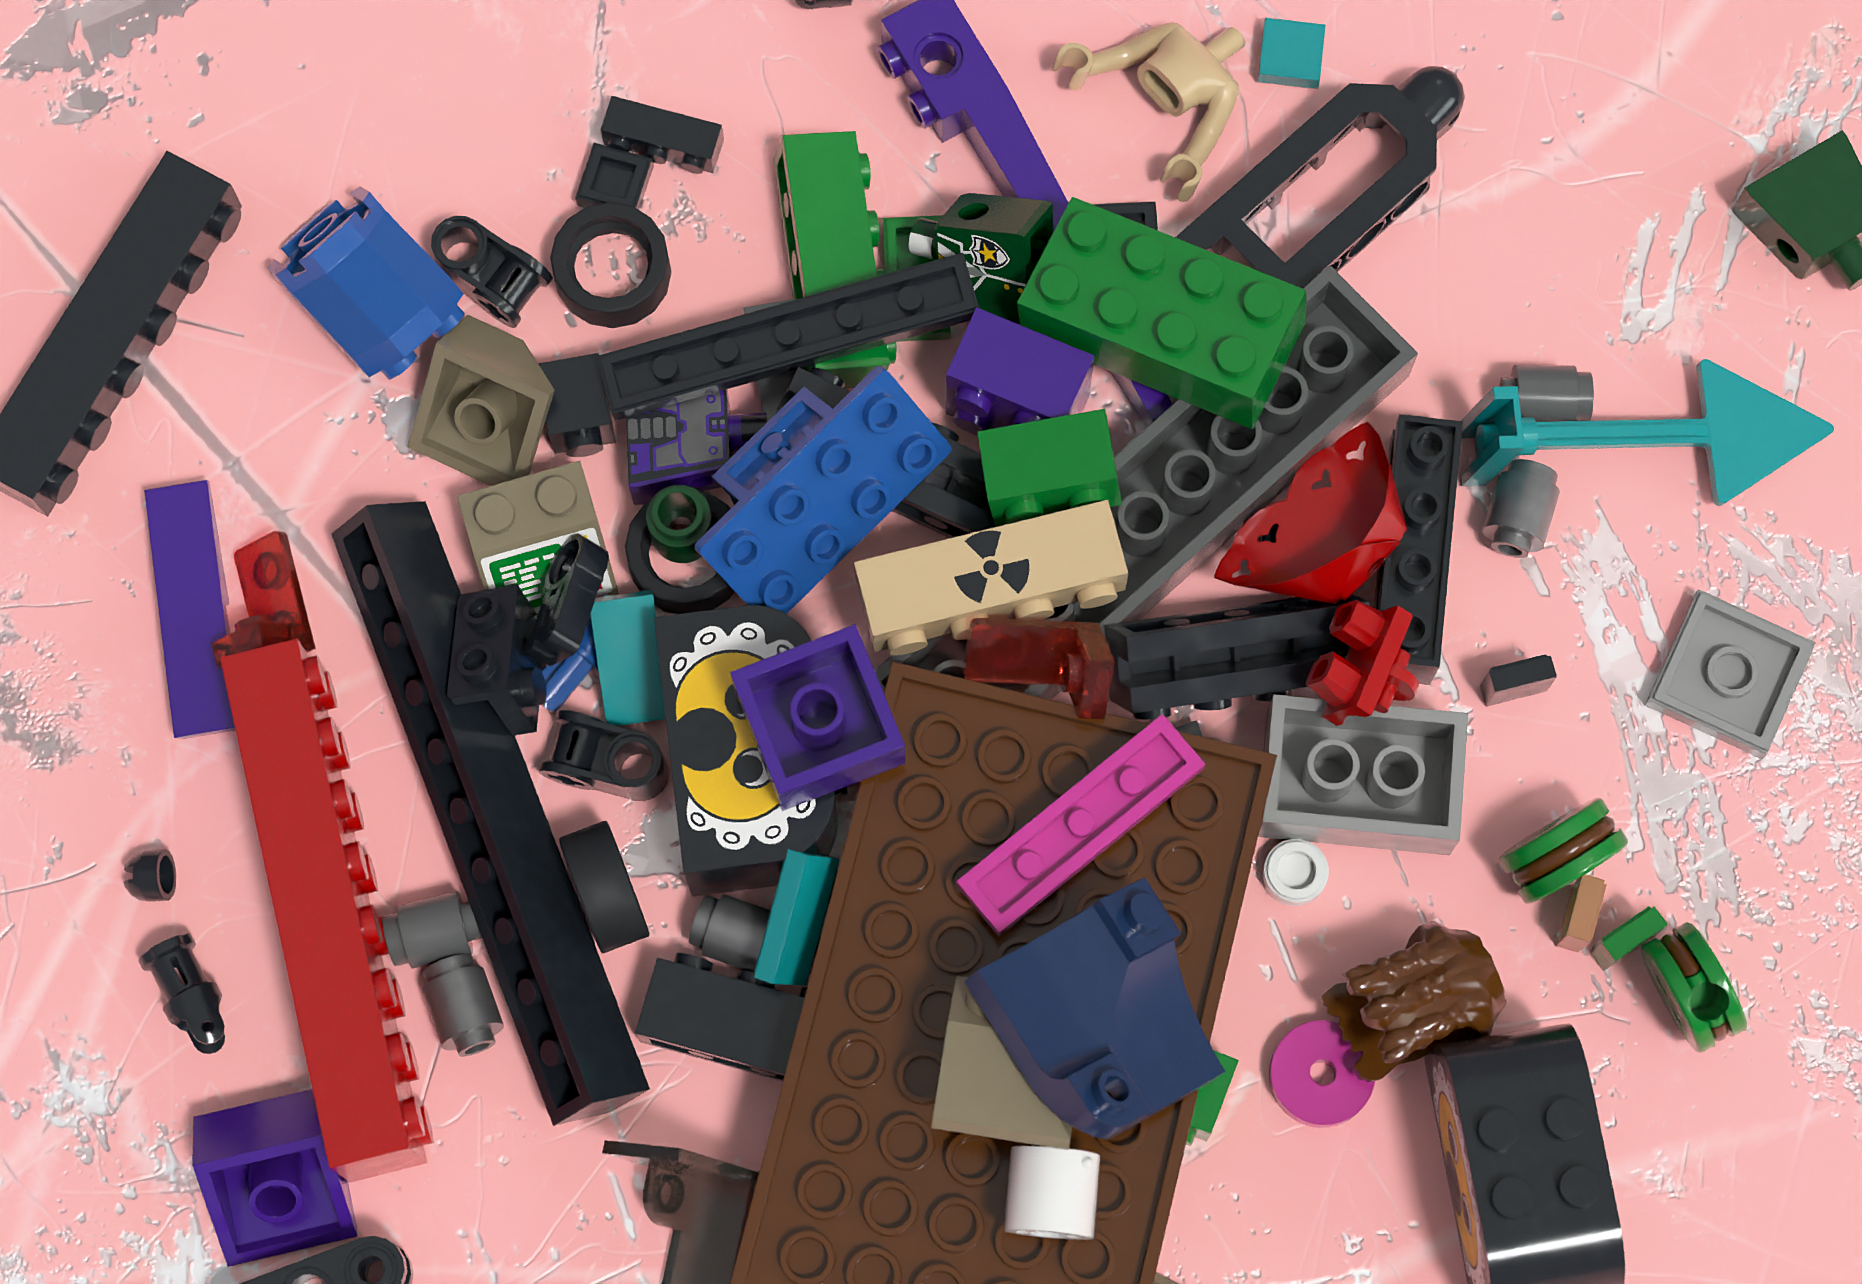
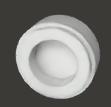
M1290 839L1276 845L1268 854L1262 871L1263 883L1270 896L1279 903L1292 907L1307 905L1318 898L1325 888L1329 876L1328 862L1322 851L1311 842L1301 839Z

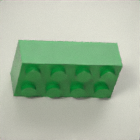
M1073 196L1017 302L1021 326L1094 355V365L1250 429H1254L1306 323L1305 289Z

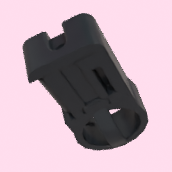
M579 533L568 538L558 549L546 573L545 583L540 595L543 601L529 643L523 646L524 652L549 666H553L578 651L608 566L609 554L606 549Z

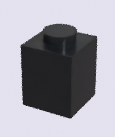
M599 353L538 363L555 390L546 417L548 435L555 454L566 452V455L570 457H586L601 452L603 445L616 443L612 414L596 357Z

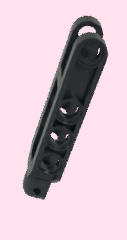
M1441 66L1424 67L1413 73L1397 88L1394 85L1349 83L1175 238L1302 289L1329 265L1339 272L1429 191L1430 176L1437 169V141L1459 119L1465 99L1463 84L1456 73ZM1388 124L1406 141V155L1285 263L1247 226L1267 206L1273 210L1281 202L1283 192L1311 167L1317 171L1325 163L1327 153L1355 128L1360 132L1364 128L1382 129Z

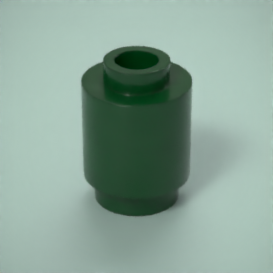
M686 485L666 487L655 494L646 512V521L652 543L656 551L663 558L674 563H690L702 557L695 550V544L714 524L710 506L706 498L698 490ZM681 524L690 525L689 527L682 530H673L676 526Z

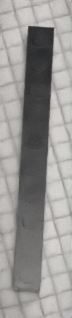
M426 501L366 505L331 533L552 1125L557 1126L610 1113L650 1090V1087L516 737L511 735L488 700L454 705L447 696L457 601L461 591L455 580Z

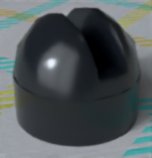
M146 850L134 854L125 863L124 871L132 873L133 879L126 880L123 883L132 897L147 902L169 901L172 899L176 889V867L169 850Z

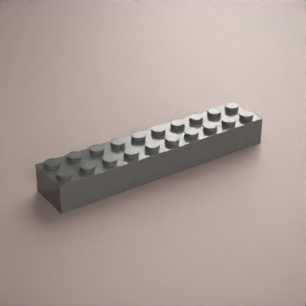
M1329 265L1303 288L1306 290V323L1254 429L1178 399L1114 456L1122 505L1110 508L1128 570L1126 589L1117 592V599L1094 608H1080L1079 602L1053 608L1054 614L1052 616L1029 624H1018L1015 617L990 623V631L969 639H953L952 633L927 639L928 645L923 649L904 655H891L874 670L883 693L885 692L892 662H897L1052 700L1106 651L1105 625L1142 619L1234 536L1249 518L1260 509L1265 508L1292 483L1295 473L1309 458L1332 445L1346 432L1350 431L1408 379L1418 352Z

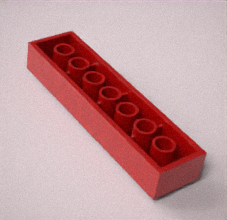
M298 639L220 657L329 1169L349 1182H355L426 1164L427 1158L424 1146L434 1143L433 1131L426 1106H419L417 1098L412 1095L410 1082L420 1079L419 1068L411 1041L405 1042L402 1032H399L396 1018L406 1016L405 1005L397 978L391 979L388 969L384 968L382 956L389 954L384 935L382 916H377L374 905H370L368 895L378 891L377 878L370 855H364L359 841H356L355 832L364 830L365 827L357 794L355 792L350 793L346 779L342 778L341 771L351 769L345 737L342 731H336L334 721L328 714V710L338 707L329 671H323L319 656L310 657Z

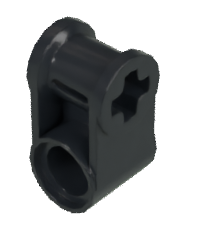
M452 216L444 219L436 226L432 234L431 248L436 263L465 295L474 300L493 318L508 327L516 328L522 320L519 315L520 311L540 286L547 287L553 279L546 267L529 253L519 247L510 245L470 217ZM459 243H470L478 248L474 256L463 262L453 261L446 257L449 249Z
M568 710L558 711L555 722L560 728L550 760L542 762L539 774L566 786L584 790H597L632 801L644 802L653 799L664 790L669 780V767L659 745L651 736L643 732L608 724L583 713ZM646 754L653 758L652 767L645 776L638 779H627L621 776L622 766L631 756Z

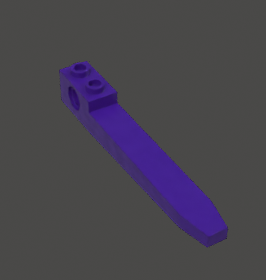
M918 0L882 19V44L877 46L878 55L888 74L893 79L901 76L912 93L907 96V100L920 126L923 129L932 126L942 143L964 132L1002 196L1053 202V228L1055 230L1069 202L1010 90L955 1ZM940 60L949 63L953 69L943 75H934L927 72L924 66L932 61ZM1111 372L1147 427L1173 405L1167 394Z

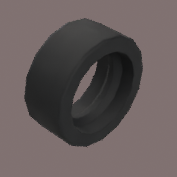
M606 202L587 206L569 217L555 236L550 256L553 277L559 296L571 313L590 325L613 329L636 324L652 314L668 292L672 271L665 237L650 216L631 205ZM612 233L627 235L637 240L645 250L648 260L646 276L637 288L626 295L611 298L594 296L584 290L576 278L574 268L577 253L583 245L597 236Z
M698 490L706 498L710 506L713 524L715 525L731 508L711 493ZM650 501L645 503L629 524L625 542L629 571L639 591L652 590L654 605L664 612L674 614L713 610L729 600L734 591L717 572L705 583L688 588L670 585L659 578L651 566L649 557L652 540L646 521V512Z
M604 820L560 837L559 843L600 952L604 954L648 937L650 935L648 926L608 821Z

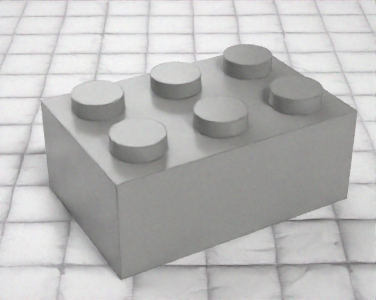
M1273 694L1266 712L1263 752L1276 754L1277 759L1258 837L1283 840L1301 839L1314 843L1450 856L1460 842L1468 713L1390 706L1387 713H1379L1374 710L1372 716L1369 717L1347 716L1342 725L1336 726L1322 717L1327 704L1325 700Z

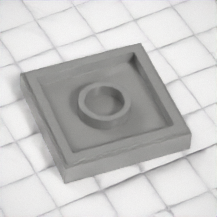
M1698 589L1693 596L1645 706L1763 759L1771 747L1816 642Z

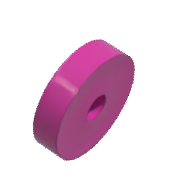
M1316 1020L1295 1027L1280 1041L1270 1061L1269 1084L1275 1101L1290 1118L1306 1126L1329 1128L1349 1121L1366 1105L1375 1086V1081L1358 1080L1357 1076L1352 1072L1354 1063L1361 1057L1362 1053L1360 1051L1351 1053V1042L1342 1040V1030L1338 1028V1022ZM1316 1063H1325L1330 1066L1334 1073L1333 1082L1329 1085L1315 1083L1310 1075L1311 1066Z

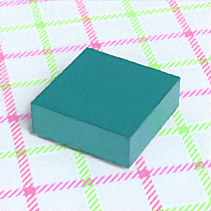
M1265 17L1257 82L1318 89L1326 24Z

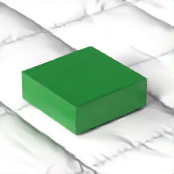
M1648 906L1601 938L1592 947L1591 955L1602 970L1606 971L1654 938L1668 924L1655 906L1652 908Z

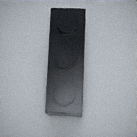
M611 96L600 129L604 145L644 155L645 157L652 158L653 163L665 164L667 161L679 164L684 170L695 174H701L703 171L714 174L724 142L721 124L616 96Z

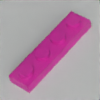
M1161 714L957 880L956 886L1000 937L1203 771L1206 764L1167 718Z

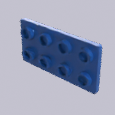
M876 366L833 409L807 388L803 387L712 476L737 503L696 542L695 550L747 606H766L787 614L951 453L952 447L889 371L882 366Z

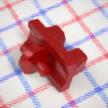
M1358 600L1343 604L1336 610L1329 627L1330 634L1349 645L1350 650L1346 659L1334 652L1321 655L1313 664L1305 683L1327 702L1322 714L1323 718L1339 726L1344 723L1347 716L1369 717L1372 716L1374 710L1379 713H1387L1393 700L1410 701L1415 697L1419 688V681L1415 675L1406 669L1411 655L1407 651L1400 649L1413 617L1411 613L1399 605L1378 611Z

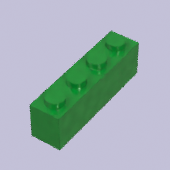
M856 131L783 135L773 162L793 299L797 300L885 275V270L883 268H876L873 248L877 247L879 243V222L876 211L867 210L865 190L869 189L871 182L870 161L867 153H859ZM896 342L804 367V370L808 372L811 368L826 370L842 379L845 383L844 388H855L876 366H882L888 370L890 364L895 363L897 355Z

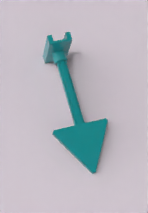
M1703 359L1696 366L1702 419L1536 422L1533 417H1521L1518 386L1492 387L1461 420L1463 421L1461 438L1475 439L1477 456L1460 474L1462 486H1486L1517 455H1534L1536 450L1703 447L1707 452L1713 503L1716 506H1723L1833 433L1834 426L1830 422L1709 359Z

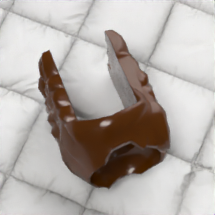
M1434 920L1418 926L1410 936L1404 950H1398L1389 956L1379 957L1370 964L1357 965L1346 971L1343 977L1347 983L1334 985L1320 998L1322 1005L1327 1007V1014L1339 1017L1338 1028L1342 1030V1040L1351 1042V1053L1359 1051L1362 1053L1361 1057L1354 1063L1352 1072L1357 1076L1358 1080H1365L1367 1082L1381 1080L1396 1066L1416 1061L1428 1055L1429 1051L1436 1044L1490 1036L1496 1019L1507 1003L1504 987L1493 958L1483 946L1480 936L1467 930L1449 929Z

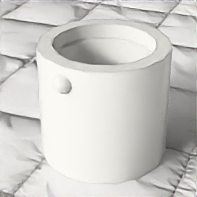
M1043 1146L1012 1147L1004 1231L1047 1238L1094 1239L1100 1155L1088 1151Z

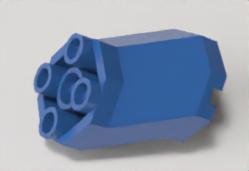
M359 186L349 192L356 203L346 209L338 200L325 206L288 238L281 249L289 257L286 263L282 265L273 259L267 269L344 351L359 370L368 377L381 371L388 380H391L411 366L417 358L414 350L432 334L436 338L441 337L460 322L464 312L457 303L464 293L383 208L370 191Z

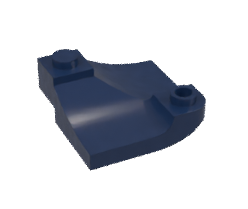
M1145 877L1099 899L1091 907L1056 928L978 969L964 981L1037 1096L1057 1117L1089 1135L1101 1139H1110L1206 1086L1226 1072L1200 1026L1183 982L1174 942L1181 933ZM1108 1091L1112 1095L1113 1099L1107 1094Z

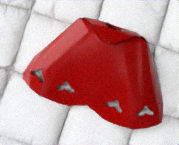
M1368 421L1346 432L1332 445L1309 458L1295 473L1286 500L1260 509L1239 529L1230 549L1221 559L1214 578L1235 586L1336 604L1340 599L1345 601L1364 584L1400 544V540L1407 530L1390 463L1381 437ZM1363 441L1366 442L1363 450V460L1346 458L1349 452L1357 451ZM1328 470L1329 481L1332 486L1313 490L1311 488L1312 485L1321 481L1323 472ZM1274 524L1279 525L1276 532V543L1257 541L1258 537L1268 535L1270 528ZM1247 560L1248 569L1251 574L1232 577L1235 572L1240 571L1241 562Z

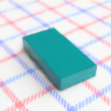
M647 590L596 597L590 615L606 723L620 726L666 719L654 623L656 612L653 591Z
M788 849L786 859L783 861L756 963L754 978L772 984L807 986L838 869L839 858L818 852H798Z

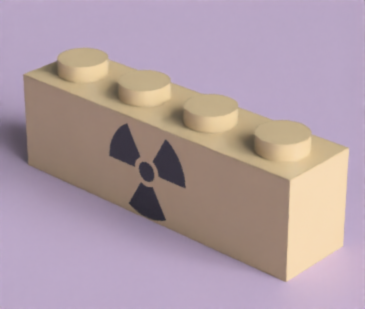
M1108 500L854 562L855 580L874 652L889 649L890 655H904L921 650L928 645L927 639L952 633L953 639L956 640L977 637L991 630L990 623L1014 617L1018 624L1038 622L1054 614L1053 608L1079 602L1080 608L1102 606L1117 599V592L1126 589L1128 578L1126 562Z

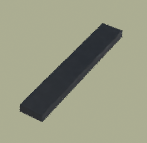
M959 253L596 357L610 411L614 420L617 421L794 371L798 367H808L971 320L976 307L979 308L964 253Z

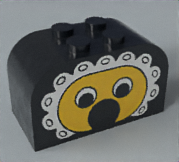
M739 606L654 617L683 874L692 897L777 886L788 849L798 852L830 854L838 830L835 796L848 795L847 786L782 811L734 692L730 672L812 640L805 629L792 617L777 609L766 606Z
M1570 1023L1436 1044L1429 1051V1054L1424 1057L1467 1283L1624 1284L1625 1251L1621 1223L1590 1072L1581 1041L1574 1027Z

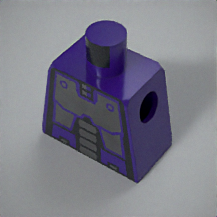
M728 389L627 417L628 483L633 504L644 505L660 490L673 485H686L700 491L720 488L721 486L712 476L732 457V452H737L767 423V413L730 414Z

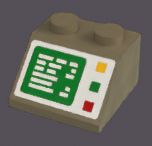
M581 461L457 495L484 590L518 584L537 614L543 601L540 595L549 565L558 549L568 538L579 533L606 549ZM610 560L608 561L603 582L599 587L596 597H601L604 593L608 596L619 594Z

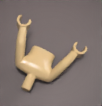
M1169 22L1142 32L1123 44L1094 54L1082 44H1065L1059 50L1052 70L1055 72L1061 67L1075 69L1076 72L1071 78L1068 87L1076 91L1085 85L1088 77L1125 69L1145 61L1137 70L1138 80L1146 93L1165 112L1178 117L1192 107L1198 105L1208 106L1184 153L1173 156L1168 161L1160 177L1161 183H1164L1169 178L1183 180L1185 184L1180 190L1177 199L1181 202H1186L1193 196L1202 178V165L1216 146L1239 95V84L1221 63L1242 49L1245 41L1239 30L1229 27L1210 42L1203 45L1182 25Z

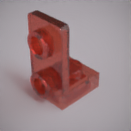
M272 531L236 550L234 560L249 617L238 621L234 625L235 632L211 643L217 668H222L220 657L293 639H298L307 653L316 649L287 534L281 531Z
M974 618L969 626L962 671L965 679L975 682L1060 685L1062 692L1069 693L1078 718L1105 719L1115 660L1099 623Z

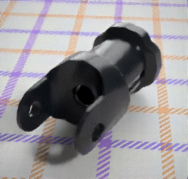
M190 933L177 935L153 946L140 956L138 962L144 971H151L167 1002L163 1007V1011L168 1021L180 1030L188 1033L197 1051L203 1054H213L218 1052L225 1043V1025L219 1013L222 993L215 981L208 982L193 952L196 946L193 936ZM174 968L178 969L185 985L181 983Z

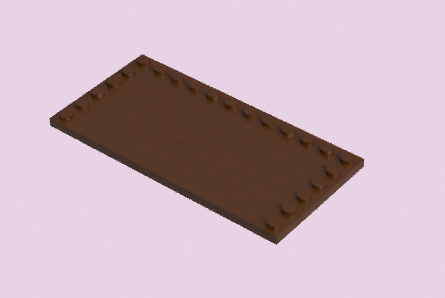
M892 662L884 695L905 744L906 763L861 781L730 1284H1153L1199 1090L1110 1139H1101L1089 1135L1072 1126L1069 1149L1088 1151L1100 1155L1094 1239H1059L1004 1231L1011 1148L1014 1146L1041 1145L931 1128L956 976L969 978L978 969L1056 928L1091 907L1099 899L1145 877L1181 933L1174 940L1180 971L1193 1010L1210 1044L1277 755L1178 731L1206 764L1204 770L999 937L956 886V881L1149 724ZM1108 1091L1107 1094L1113 1099L1112 1095Z

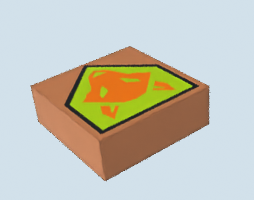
M1585 874L1572 885L1556 947L1578 953L1593 940L1607 884H1604V879Z

